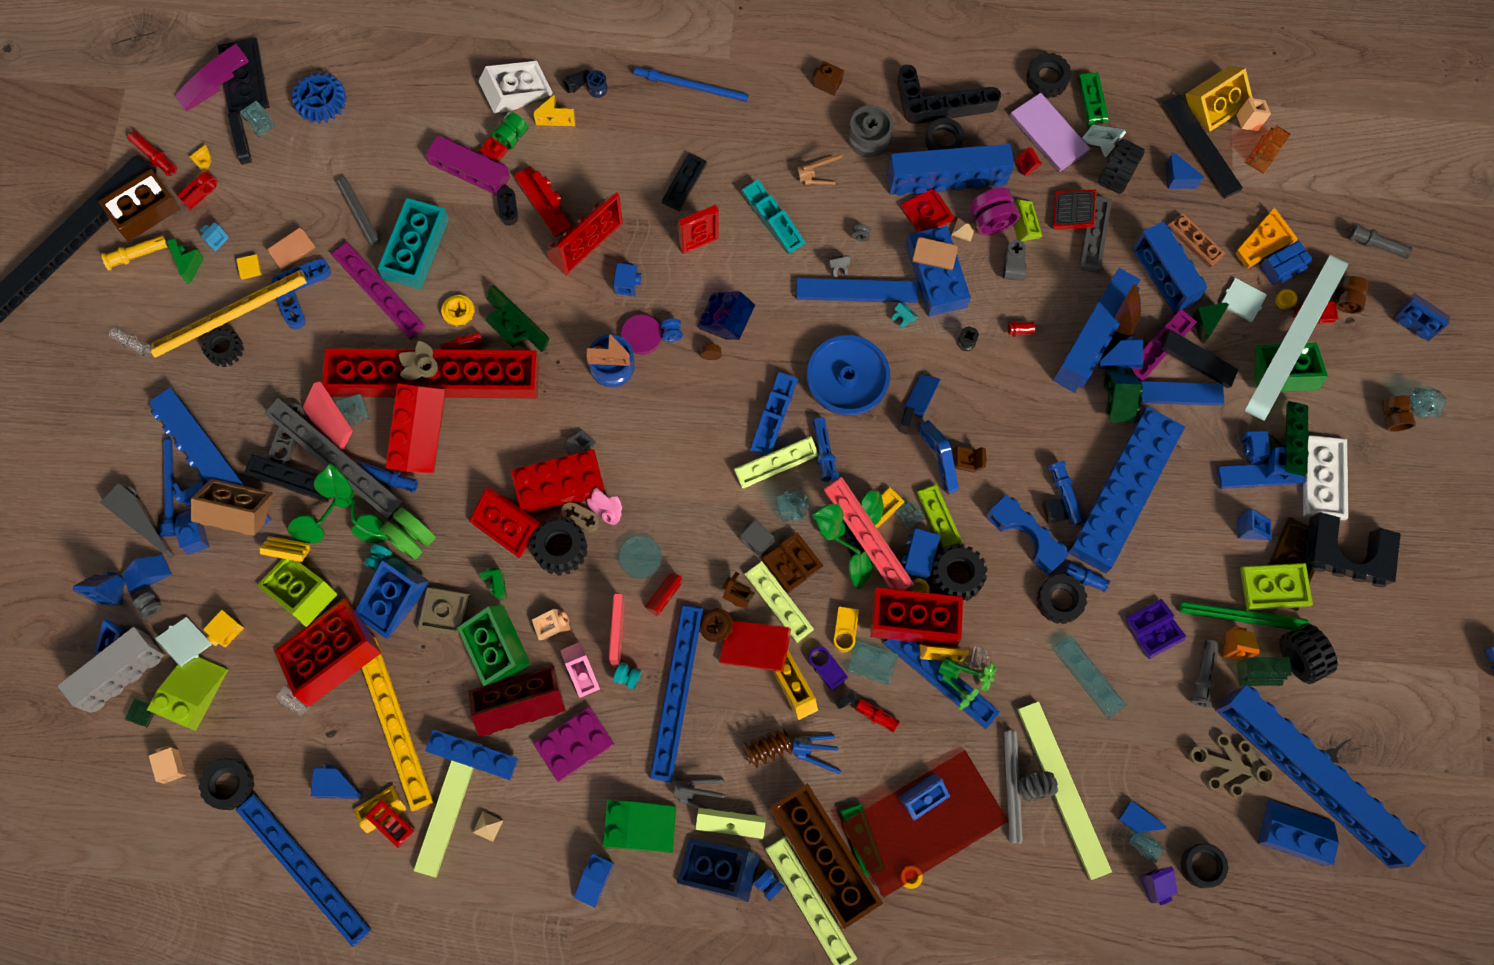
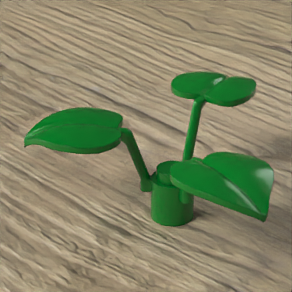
M329 463L317 475L314 481V487L318 493L327 498L334 497L329 508L318 522H315L314 518L309 515H300L295 517L288 526V533L293 538L304 543L316 544L324 538L325 531L320 525L336 505L339 508L350 506L351 519L355 524L351 532L357 539L366 543H378L388 539L379 530L385 524L380 518L371 514H363L356 519L355 501L352 500L355 491L351 488L346 477L332 463Z
M871 490L863 495L860 504L873 524L876 525L882 517L884 504L881 493ZM838 504L826 505L814 512L812 516L818 524L820 534L826 540L837 541L855 552V555H852L849 560V573L855 588L859 589L871 575L873 562L866 551L860 553L859 549L840 539V536L845 533L844 524H846L843 520L844 513L841 506Z

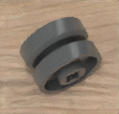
M867 105L857 109L850 119L847 139L850 148L860 156L870 158L885 152L890 144L893 130L891 115L885 109L874 105Z

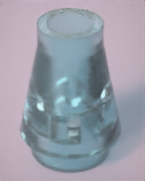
M1136 832L1128 843L1149 862L1153 861L1155 863L1165 847L1160 845L1161 842Z

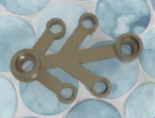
M1226 734L1217 736L1215 743L1219 748H1223L1230 761L1209 755L1208 751L1202 746L1194 747L1189 751V760L1195 765L1206 763L1229 770L1219 777L1208 779L1207 788L1210 791L1220 790L1222 785L1241 774L1250 776V778L1241 784H1233L1229 787V795L1233 798L1241 797L1245 791L1255 785L1266 787L1274 781V771L1270 766L1261 764L1252 750L1253 747L1249 741L1239 742L1237 744V751L1242 755H1246L1252 767L1243 764L1231 745L1230 737ZM1221 737L1226 740L1225 745L1220 743ZM1242 744L1248 747L1247 752L1242 750ZM1195 752L1199 753L1200 760L1194 758ZM1260 772L1265 774L1264 780L1259 777ZM1213 780L1217 782V788L1212 787L1211 782ZM1234 787L1239 789L1238 795L1233 792Z

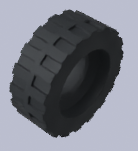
M1055 53L1038 55L1030 63L1026 74V82L1029 89L1037 95L1042 93L1046 98H1054L1057 95H1061L1066 90L1071 78L1070 64L1062 56ZM1043 68L1053 69L1057 72L1058 79L1054 83L1045 82L1040 79L1039 72Z
M1057 574L1052 578H1048L1038 590V596L1036 597V601H1038L1037 606L1041 614L1047 620L1053 621L1056 624H1066L1067 622L1074 621L1084 612L1087 605L1085 587L1081 585L1078 579L1076 580L1073 576H1067L1066 574ZM1065 589L1071 594L1072 604L1069 608L1058 609L1053 605L1051 596L1055 590Z
M230 758L218 759L216 762L210 763L203 770V774L199 779L200 785H198V788L201 792V798L205 800L206 804L220 810L238 808L252 795V789L255 784L253 783L254 776L251 774L250 768L246 767L244 763ZM225 773L235 775L238 781L236 790L228 796L220 795L216 790L217 779Z

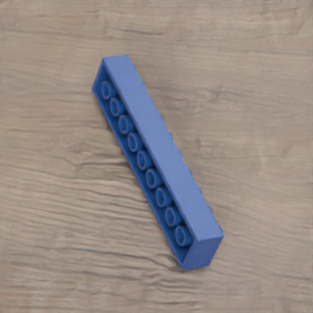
M1245 685L1231 692L1215 710L1389 869L1410 867L1425 849L1426 845L1421 842L1419 835L1404 827L1400 818L1384 809L1385 806L1381 801L1372 798L1362 784L1354 782L1344 768L1335 765L1325 751L1315 747L1312 744L1313 741L1307 735L1301 734L1295 729L1292 721L1283 718L1273 704L1265 702L1255 688Z

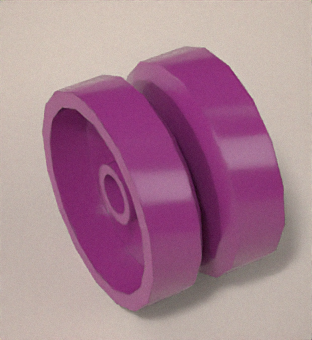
M1002 187L989 190L976 197L970 203L968 208L972 217L976 219L975 224L980 235H993L1002 232L1019 220L1020 213L1016 204H1013L1014 199L1008 188Z

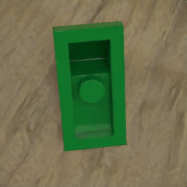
M175 238L167 241L180 276L187 284L191 283L203 261V256L198 250L187 253L183 244L179 245Z

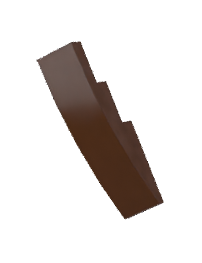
M1134 284L1114 319L1121 322L1116 330L1123 334L1121 340L1132 337L1140 320L1141 299L1138 287Z

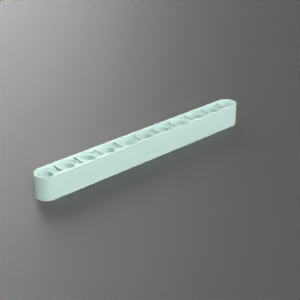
M1333 255L1329 256L1244 412L1265 421L1349 265L1348 262Z

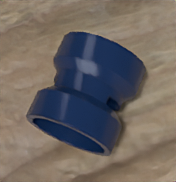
M591 71L587 76L588 92L592 97L601 98L607 93L606 76L602 71Z

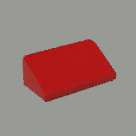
M670 573L651 597L645 608L654 615L659 616L682 585V577Z

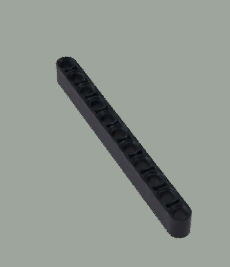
M141 155L132 157L0 282V323L110 219L98 201L150 169L156 174L157 169Z

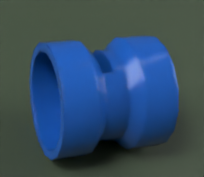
M770 868L753 884L758 890L764 892V897L768 901L785 886L781 880H777L774 877V872Z

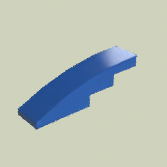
M778 372L750 450L763 455L773 451L798 378Z

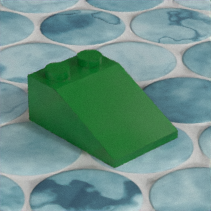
M607 800L603 847L605 849L673 853L676 806Z

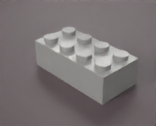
M133 627L61 682L58 688L73 707L89 713L96 712L105 705L108 699L119 695L126 685L137 681L145 670L156 666L165 654L150 635Z

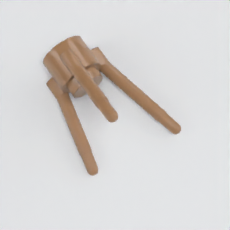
M842 155L829 156L810 164L797 166L799 181H805V185H835V181L812 180V177H815L814 168L841 159Z

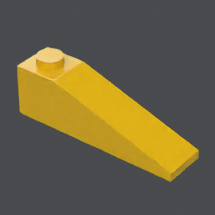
M787 650L784 672H773L797 719L800 720L818 711L815 696L789 650Z

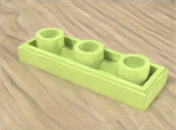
M698 808L696 830L763 839L766 817L754 814H740L732 811H718L710 808Z

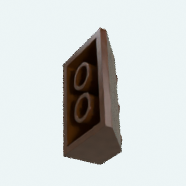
M152 169L98 201L127 242L180 210V207Z

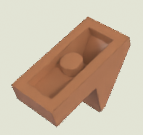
M609 334L608 349L600 346L587 348L588 364L630 366L629 353L611 334Z

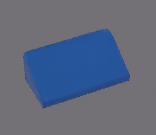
M921 374L903 410L907 406L915 408L913 415L923 418L941 379Z
M932 774L900 795L899 800L911 819L915 821L949 798L950 795L942 778Z

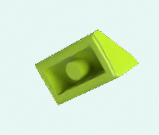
M1026 200L1015 201L1013 204H1016L1020 213L1019 220L1014 224L1017 239L1027 241L1043 237L1033 202Z

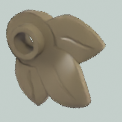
M418 341L415 352L399 354L401 364L405 367L400 374L404 379L429 378L434 376L438 370V364L433 359V350L425 342ZM426 366H431L429 370H424Z

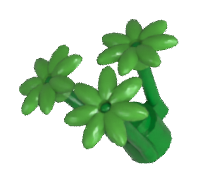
M946 657L940 666L939 673L944 675L942 680L950 684L961 695L960 697L963 701L959 704L958 710H962L968 707L970 701L975 699L979 689L975 688L970 694L966 690L963 691L951 679H957L961 671L978 676L980 681H983L980 689L987 691L990 688V682H994L993 675L997 669L993 662H991L989 667L985 666L984 670L978 671Z

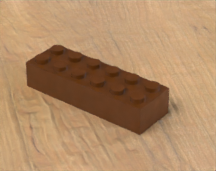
M808 783L769 807L768 811L842 930L883 904Z

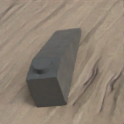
M117 483L100 503L172 559L174 556L164 537L160 535L158 527L143 502L136 497L138 492L129 485L124 488Z

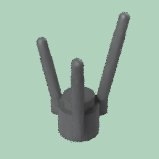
M684 778V781L677 780L674 798L680 799L679 803L690 805L696 809H707L688 798L693 799L694 794L724 798L725 795L723 793L695 789V785L691 784L723 783L724 779Z

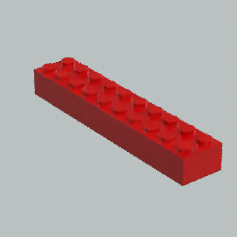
M325 348L322 384L331 397H396L397 383L446 389L445 398L537 399L539 357L536 350L432 349L433 359L438 364L436 374L429 378L420 377L416 380H407L400 376L405 367L401 364L399 354L415 352V349ZM426 366L424 370H429L431 366Z

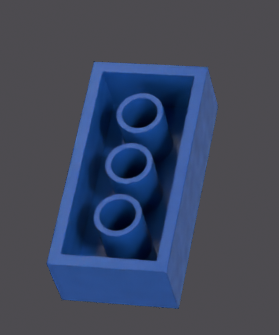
M1163 221L1142 232L1132 250L1174 315L1181 309L1185 310L1195 305L1208 287L1204 278L1196 271L1194 263L1184 253L1183 246L1173 236L1171 228L1167 227Z
M948 226L909 234L906 248L928 317L967 308L971 296L957 255L953 270L912 262L918 237L953 244Z

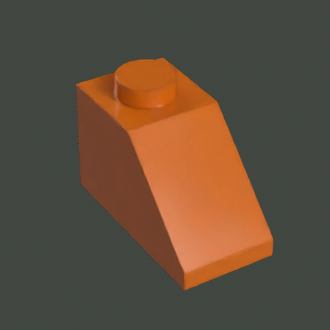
M1235 626L1225 632L1223 658L1245 662L1259 654L1260 649L1254 632H1249L1247 628Z

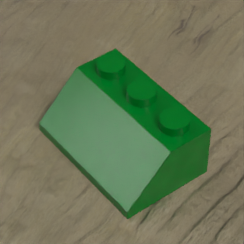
M1317 342L1306 343L1280 392L1320 390L1328 375ZM1281 344L1256 345L1254 379L1257 387Z
M488 606L457 627L483 686H488L512 676L531 664L505 606Z

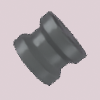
M152 592L140 595L133 602L134 608L140 610L142 619H149L158 614L162 609V605L160 602L155 601V595Z

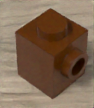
M823 61L820 68L816 67L813 73L814 87L835 96L843 82L844 70Z

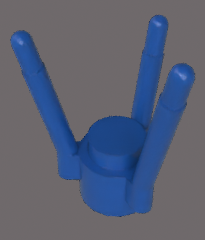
M835 735L795 736L793 754L798 755L799 760L808 761L837 774L841 773V770L806 756V754L811 755V749L838 751L839 748L837 746L812 743L814 740L834 739Z

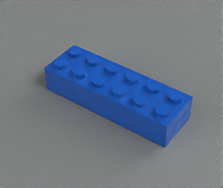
M1011 144L891 154L887 171L890 195L921 194L932 188L935 189V192H943L953 189L961 191L965 188L982 189L988 186L1002 187L1007 185L1014 168Z
M1118 268L1056 374L1054 382L1074 393L1078 387L1083 388L1103 355L1105 348L1111 341L1114 332L1121 323L1114 319L1133 284L1137 286L1141 279Z

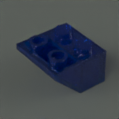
M740 291L714 292L708 300V304L700 317L697 327L725 340H740L755 304Z

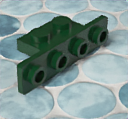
M492 285L489 289L487 300L497 310L487 315L485 321L513 348L529 340L540 352L545 351L549 342V337L527 317L516 304L507 298L502 291L495 285Z
M1288 401L1286 404L1285 472L1306 476L1308 473L1309 407L1305 404Z

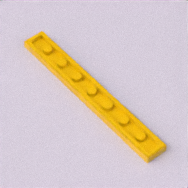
M299 270L151 343L152 355L156 358L307 283L305 274L302 270Z
M373 637V638L375 639V641H376L378 647H379L377 638H376V637ZM381 652L380 655L363 666L362 670L410 809L413 812L433 804L434 801Z

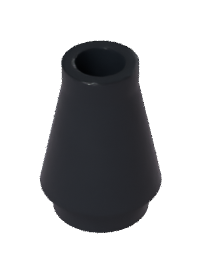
M584 69L583 71L566 74L561 80L567 93H575L587 83V76L590 72Z

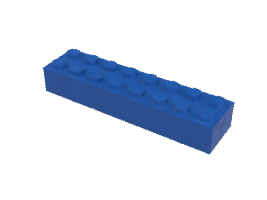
M1149 407L1143 411L1089 511L1085 522L1068 551L1070 555L1105 574L1113 567L1185 426Z

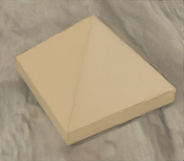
M958 218L951 236L971 242L976 224Z
M482 812L472 833L494 842L503 820Z

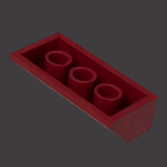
M554 666L468 691L471 717L478 737L491 735L497 731L507 728L511 729L524 723L535 722L538 719L555 716L566 711Z

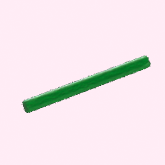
M1182 601L1179 605V612L1184 614L1291 630L1309 623V620L1189 601Z

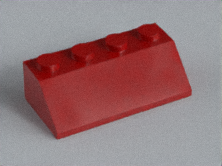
M397 383L386 468L407 472L434 473L446 389Z

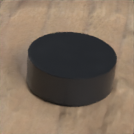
M852 692L836 700L835 704L838 709H841L855 702L857 697Z

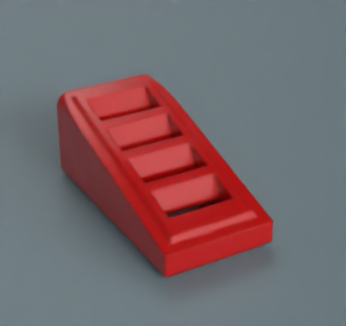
M382 799L365 815L397 848L415 831L409 823ZM384 808L386 811L376 820L374 816ZM389 814L392 816L385 826L380 824ZM397 821L399 824L390 833L387 829ZM404 827L406 830L397 839L394 835Z

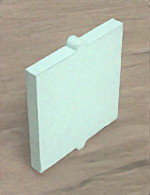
M1235 278L1230 288L1225 291L1226 295L1221 303H1228L1227 310L1252 322L1258 311L1262 309L1261 305L1267 294Z
M187 617L174 626H169L167 631L155 638L180 667L194 657L198 658L201 652L211 646V642L206 639Z

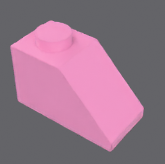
M581 642L560 650L579 698L599 690V685Z

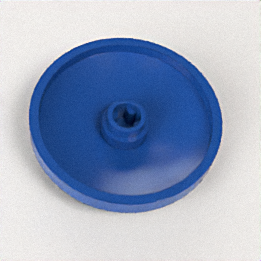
M842 335L831 338L818 346L809 360L807 368L808 388L814 399L823 408L832 413L844 416L866 413L882 401L890 383L888 361L883 352L874 343L862 337Z

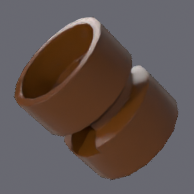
M1359 276L1343 278L1340 287L1341 294L1338 295L1336 304L1338 310L1350 314L1361 313L1364 310L1369 289L1368 280Z
M1394 396L1382 401L1384 414L1388 415L1385 418L1388 431H1404L1416 426L1414 413L1410 412L1412 409L1410 396Z

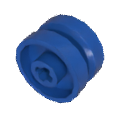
M609 335L597 338L590 348L600 346L608 349ZM617 335L612 336L629 353L630 366L589 364L593 379L605 387L624 385L631 379L634 373L633 350L624 338Z

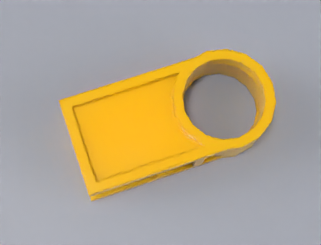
M838 607L833 645L839 652H849L855 645L858 609ZM838 635H849L852 639V645L849 648L839 647L836 642Z

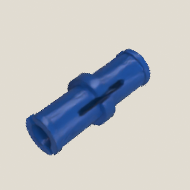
M1069 563L1066 568L1067 571H1065L1067 576H1073L1076 580L1078 579L1082 582V585H1089L1104 593L1108 588L1107 584L1109 585L1110 583L1109 579L1107 580L1093 574L1092 570L1088 569L1086 571L1072 563Z

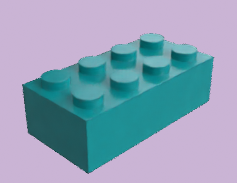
M406 198L378 267L383 280L422 290L449 222L445 208Z

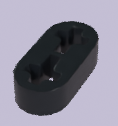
M509 187L501 188L497 193L500 219L503 224L511 226L518 221L516 196L513 189ZM505 195H509V203H505ZM509 209L511 212V218L506 217L507 210Z

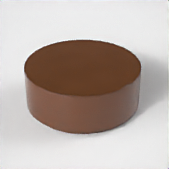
M706 344L701 348V357L705 360H717L722 356V349L719 345Z

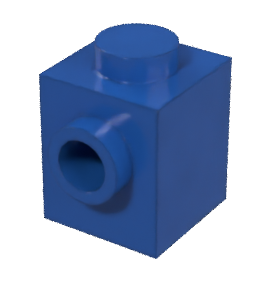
M629 262L617 263L614 280L615 294L635 296L636 286L641 284V273H638L637 265Z

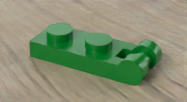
M1099 72L1079 74L1078 82L1086 113V124L1088 126L1098 122L1100 124H1107L1108 112ZM1094 111H1099V115H1094Z

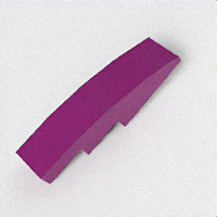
M237 44L233 45L198 71L178 91L175 97L187 112L220 91L218 86L233 78L232 72L249 62L247 57Z
M1181 309L1143 349V369H1132L1135 375L1141 381H1144L1168 355V353L1160 349L1167 331L1173 330L1184 337L1197 321Z

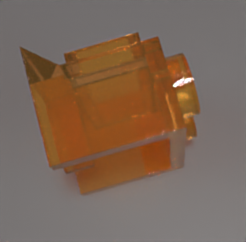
M1277 125L1275 128L1271 127L1267 134H1263L1244 163L1264 174L1291 133Z

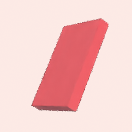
M320 381L313 383L303 409L315 428L343 452L353 430Z
M623 594L613 595L609 661L612 668H618L621 662L625 609Z

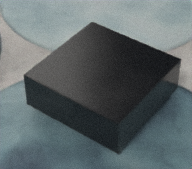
M906 407L899 432L907 433L915 408Z

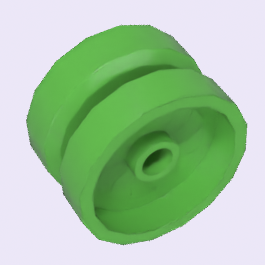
M400 507L393 514V518L401 527L399 528L394 523L387 521L379 530L395 548L416 561L423 554V551L415 541L417 540L423 546L429 547L436 540V537L418 519Z

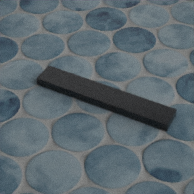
M1181 95L1164 102L1162 107L1223 198L1225 199L1240 192L1243 189L1242 185Z

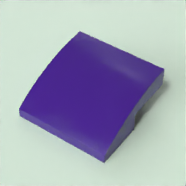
M1163 599L1125 618L1132 635L1148 659L1186 639V635L1174 621L1175 615Z

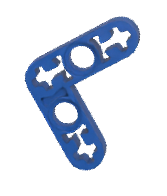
M323 259L314 260L277 274L272 278L271 284L299 270H302L307 275V283L276 298L284 320L292 329H300L306 322L295 291L325 280L331 274L330 266ZM322 266L323 272L319 273L318 268ZM291 297L294 299L290 306L283 305V301L286 298ZM294 311L298 317L297 322L292 321L293 317L290 312Z
M929 420L919 423L918 429L922 439L936 454L941 482L945 492L951 494L958 491V481L948 440Z

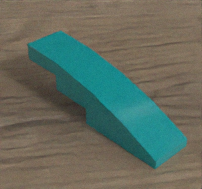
M759 179L741 190V193L757 216L788 254L806 244L785 210H781L771 194L768 195Z

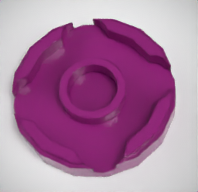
M635 315L629 318L622 326L621 337L630 344L633 353L638 355L650 354L658 348L661 342V326L651 316Z

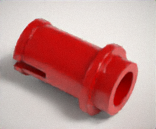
M1012 321V323H1008V334L1013 337L1021 334L1034 335L1035 324L1034 322L1017 323Z

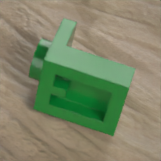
M488 568L485 569V572L479 573L480 579L483 582L493 581L490 582L491 594L495 595L498 601L507 599L505 578L501 569Z

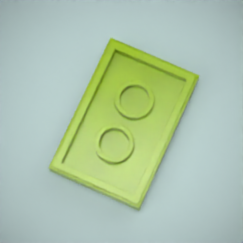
M1306 563L1242 566L1240 568L1247 610L1310 607L1313 605Z

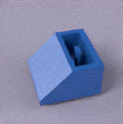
M1415 293L1404 302L1393 318L1401 326L1410 329L1418 337L1430 341L1450 322L1448 314Z

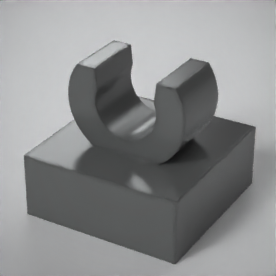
M841 255L826 258L827 266L832 268V275L834 277H837L838 268H842L844 275H848V268L845 265L851 264L850 256Z

